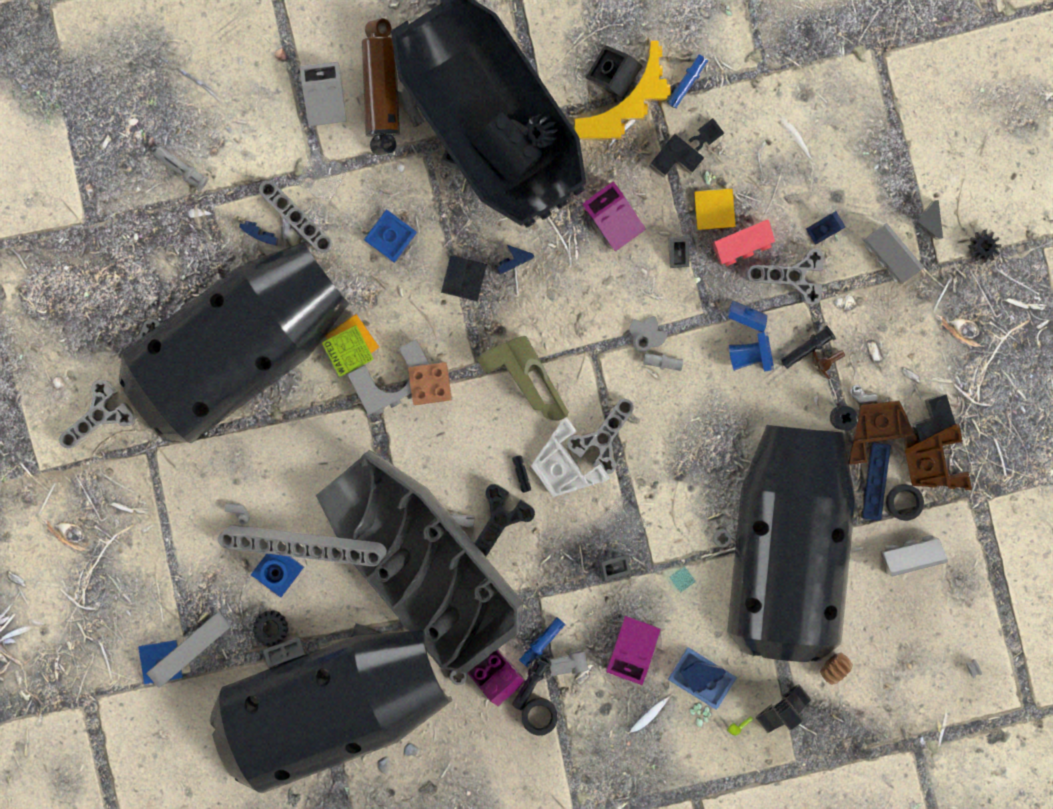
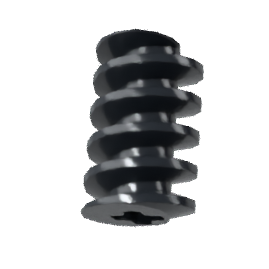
M837 406L830 413V422L836 429L851 430L857 425L858 416L852 407ZM841 415H844L846 421H843Z

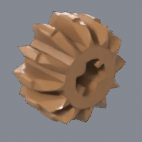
M842 652L836 653L822 665L820 673L829 684H838L839 681H842L851 672L853 664Z

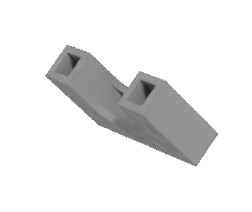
M417 339L399 348L408 367L429 365ZM365 365L348 374L368 415L373 414L375 417L383 413V408L388 405L393 408L401 404L400 399L406 396L408 399L412 398L410 379L402 390L395 393H387L376 386Z

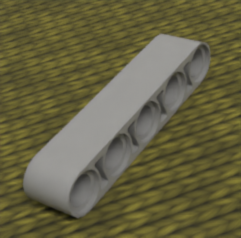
M271 181L261 183L259 187L260 194L316 250L321 253L331 251L333 247L332 240L276 184ZM267 185H272L274 188L271 195H265L264 188ZM280 199L287 200V206L283 209L278 207ZM294 212L301 214L300 221L293 222L291 220ZM311 225L315 228V232L313 235L307 236L305 228ZM327 239L329 244L326 249L319 248L320 240Z
M218 611L146 674L160 688L228 630L231 625Z

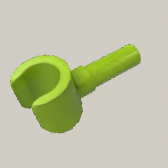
M750 716L740 723L739 726L732 723L727 731L731 735H739L742 729L753 721V718Z

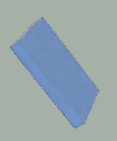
M687 647L668 680L717 710L737 677L726 671L723 674L724 678L716 683L714 681L707 684L708 687L700 693L697 691L693 693L680 671L695 661L712 665L716 664Z

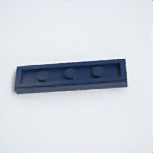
M871 442L861 517L863 519L878 521L882 519L891 445Z

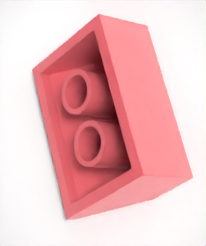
M767 219L713 242L712 247L720 265L725 263L727 267L736 263V258L743 256V259L753 256V251L761 249L762 252L771 248V243H774L775 239L770 222Z

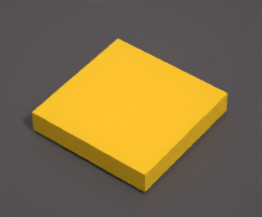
M733 189L694 192L697 230L736 227Z

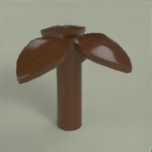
M843 350L836 352L828 358L818 359L816 351L812 353L813 363L815 366H818L817 371L828 380L830 377L825 371L829 370L834 362L845 357Z

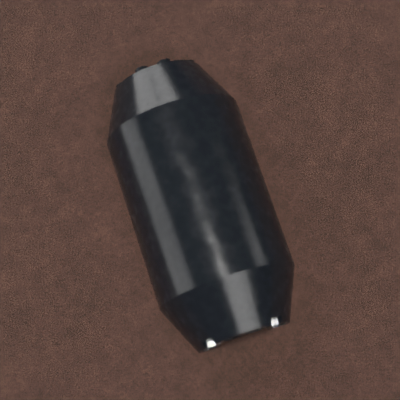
M440 0L439 5L410 24L408 21H405L391 30L399 80L483 204L518 225L528 228L536 223V220L539 218L545 220L551 216V211L555 208L560 210L568 204L567 200L573 195L577 196L585 190L586 176L578 134L495 12L476 0ZM501 112L510 121L513 119L525 127L530 122L529 119L540 114L551 116V122H556L554 126L556 129H559L555 132L558 138L550 146L544 148L536 146L542 152L539 161L512 185L471 144L482 130Z

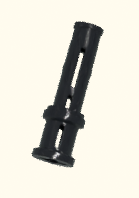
M826 325L822 331L816 335H811L810 340L780 360L786 369H789L816 349L821 350L823 345L831 340H836V337Z
M536 655L535 663L532 668L528 669V677L514 702H512L513 707L523 710L536 684L544 678L543 674L547 667L551 666V661L545 656Z

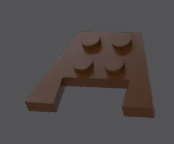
M899 400L860 405L849 457L850 465L867 463L866 442L904 438L905 450L919 443Z
M959 423L905 450L912 486L933 488L946 486L948 489L959 487L965 490H972L969 472L948 475L943 450L944 445L963 442Z

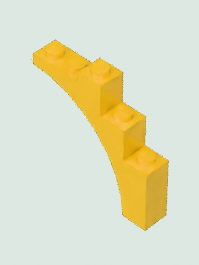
M659 41L650 42L649 59L645 72L639 84L626 99L605 113L588 118L575 119L574 130L580 140H621V135H625V123H621V120H644V115H648V104H644V101H666L667 96L671 95V86L667 84V79H659V77L663 76V66L659 65V57H662V46H659Z

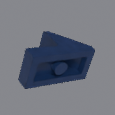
M837 211L807 227L806 230L816 245L841 231L846 226Z
M507 245L514 259L510 261L509 258L500 261V266L497 269L500 275L534 259L535 256L533 253Z

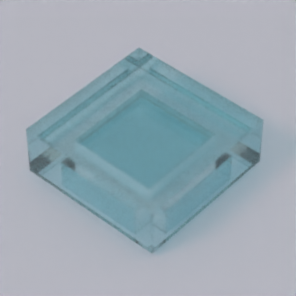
M685 566L669 576L680 593L696 582Z

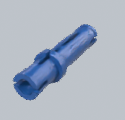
M698 54L692 66L687 68V73L666 102L667 104L677 109V106L694 81L699 79L700 72L709 60L704 59L702 55Z
M556 617L540 637L529 645L530 648L519 658V661L528 668L535 660L536 655H542L545 647L566 624Z

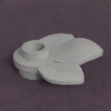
M655 316L647 318L643 323L634 319L630 325V333L634 338L633 346L639 352H646L651 347H659L665 342L668 335L664 331H658V321ZM640 339H645V346L639 345Z

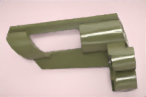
M520 336L507 343L500 344L476 358L486 374L504 365L532 408L541 411L545 418L557 421L568 416L569 412L547 375L541 360L527 336ZM537 369L555 403L545 404L528 375L529 372Z

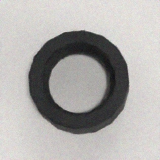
M897 485L887 495V510L893 517L899 520H913L921 514L924 508L923 495L919 489L912 485ZM903 491L912 493L916 498V507L907 514L898 512L894 506V498Z
M535 698L528 701L522 711L524 728L536 736L546 735L555 728L558 717L554 704L544 698ZM535 706H544L551 714L549 724L543 728L534 727L528 720V714Z

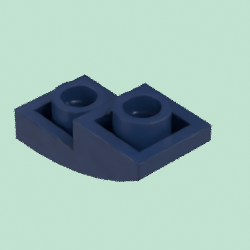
M245 221V224L240 223L239 227L253 238L270 245H278V238L274 237V233L263 232V235H260L261 228L256 226V222Z

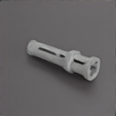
M160 146L154 153V157H157L183 176L182 179L185 182H190L197 187V191L200 192L209 180L207 176H202L196 171L195 167H188L163 149V147Z

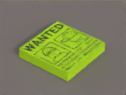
M357 325L322 342L339 377L374 360Z

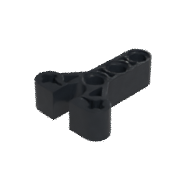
M490 484L485 491L486 497L490 502L491 517L474 543L476 546L484 548L485 557H487L506 526L520 521L530 522L535 516L534 508L522 499L519 500L512 511L504 510L502 503L509 494V491L498 484ZM497 488V492L501 497L496 495L494 497H491V492L489 491V489ZM529 508L531 516L522 517L523 512L520 509L527 510ZM497 514L505 516L506 520L503 524L495 522L494 518ZM487 530H492L495 533L493 540H487L484 537V533Z
M800 684L782 695L783 699L774 706L772 704L756 716V719L767 733L783 725L792 730L803 721L799 713L811 701V698Z

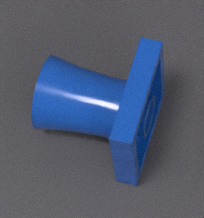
M768 332L757 333L758 342L729 344L730 358L734 371L759 363L763 364L764 372L774 370Z
M266 554L251 573V576L281 598L303 570L304 566L291 556ZM273 569H277L279 571L278 576H275L273 574Z

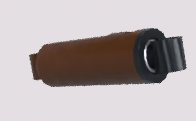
M385 18L369 21L365 26V34L368 38L362 40L365 132L367 137H373L370 141V149L375 155L393 153L397 146L393 136L400 135L397 67L392 37H388L392 28L390 22Z

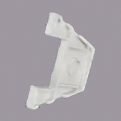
M567 417L561 421L557 430L554 431L546 446H544L531 465L553 497L610 479L601 464L584 475L564 448L562 442L577 432Z

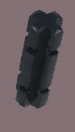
M521 455L512 458V461L516 466L515 471L518 481L521 483V491L523 493L531 491V485L528 483L529 478L525 465H523V458Z

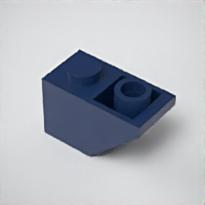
M699 661L693 662L680 671L693 693L704 691L708 687L707 684L712 681L714 683L724 678L723 674L726 673L721 666Z

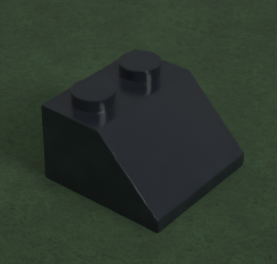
M604 45L586 79L611 94L624 98L640 71L642 64L629 54Z
M450 256L441 293L478 302L487 264Z

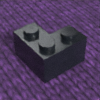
M674 134L649 166L663 177L666 176L675 163L680 165L689 174H692L705 157Z
M941 394L924 400L930 418L912 424L918 442L956 424L947 394Z

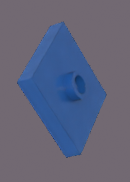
M386 209L364 241L395 263L418 232Z
M732 300L728 317L755 330L764 332L768 315Z
M177 640L138 646L144 684L154 683L146 673L178 646ZM182 669L169 680L183 678Z

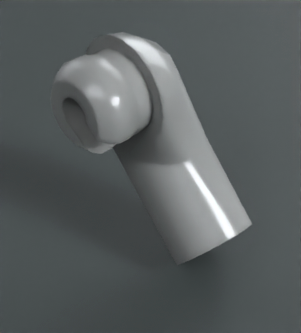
M854 385L850 390L851 396L860 404L877 402V394H866L860 385Z
M225 504V512L235 513L240 524L248 523L250 514L244 505Z

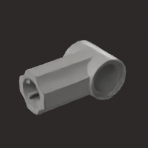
M585 651L573 652L568 654V656L550 659L552 663L550 666L552 676L571 672L575 674L589 670Z

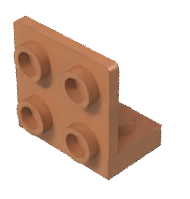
M447 362L408 368L413 405L452 400Z

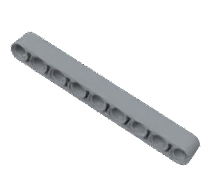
M229 525L218 536L220 546L226 549L364 566H377L386 555L385 546L378 542Z

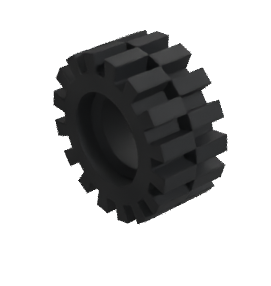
M274 610L265 611L256 618L253 624L254 637L265 646L277 645L287 636L289 629L288 621L286 622L285 616H282L280 612H275ZM267 621H273L277 624L278 631L275 635L270 636L264 632L263 626Z

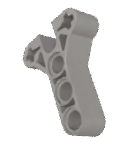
M812 249L805 254L804 259L792 267L753 265L746 271V278L752 283L790 285L802 296L804 303L815 305L821 300L822 284L808 283L804 276L807 271H823L824 256L820 250ZM813 253H815V256L818 257V260H816L814 263L813 260L809 258L813 255ZM752 269L759 270L760 277L758 279L751 277ZM771 270L779 272L778 280L770 278ZM791 271L798 273V280L795 282L789 278ZM811 291H813V295H816L812 302L810 298H807V294H811Z
M96 380L91 386L93 397L90 411L60 435L59 443L63 448L68 449L78 446L103 424L118 423L124 427L135 423L136 414L127 403H122L113 411L107 408V401L117 393L110 382L107 380ZM99 385H105V387L103 388L104 392L98 391L100 388ZM97 410L103 412V418L100 421L95 418ZM123 414H129V415H130V416L128 417L129 422L122 420V419H124ZM83 422L88 424V431L86 433L80 429V425ZM68 434L74 438L71 445H68L65 441Z
M628 399L619 400L596 432L582 436L575 434L570 436L567 441L568 448L582 458L590 446H597L600 451L592 466L597 467L601 464L604 468L599 459L603 462L610 460L612 468H607L605 471L607 474L613 473L616 469V463L612 457V440L633 412V403ZM622 402H628L630 405V410L626 413L621 412L619 409ZM613 417L619 420L617 428H610L608 425L609 420ZM601 433H605L608 436V441L605 444H600L597 441V437ZM579 438V443L584 449L577 446L572 448L571 440Z

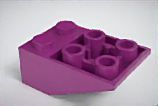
M614 181L582 203V207L615 252L646 230Z
M625 616L607 663L606 672L643 685L661 628Z
M499 649L492 652L487 658L467 672L490 702L496 706L501 705L526 681Z

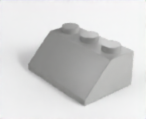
M887 223L878 227L864 239L866 243L864 245L871 254L874 252L878 257L877 262L879 265L889 270V276L895 283L903 284L924 268Z
M933 535L922 537V541L915 542V540L903 542L904 545L896 547V544L885 547V550L880 551L885 572L892 577L948 563L940 539L933 537Z

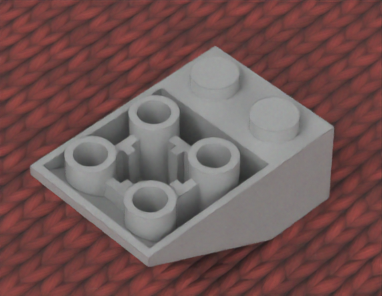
M339 62L300 66L308 126L347 122Z

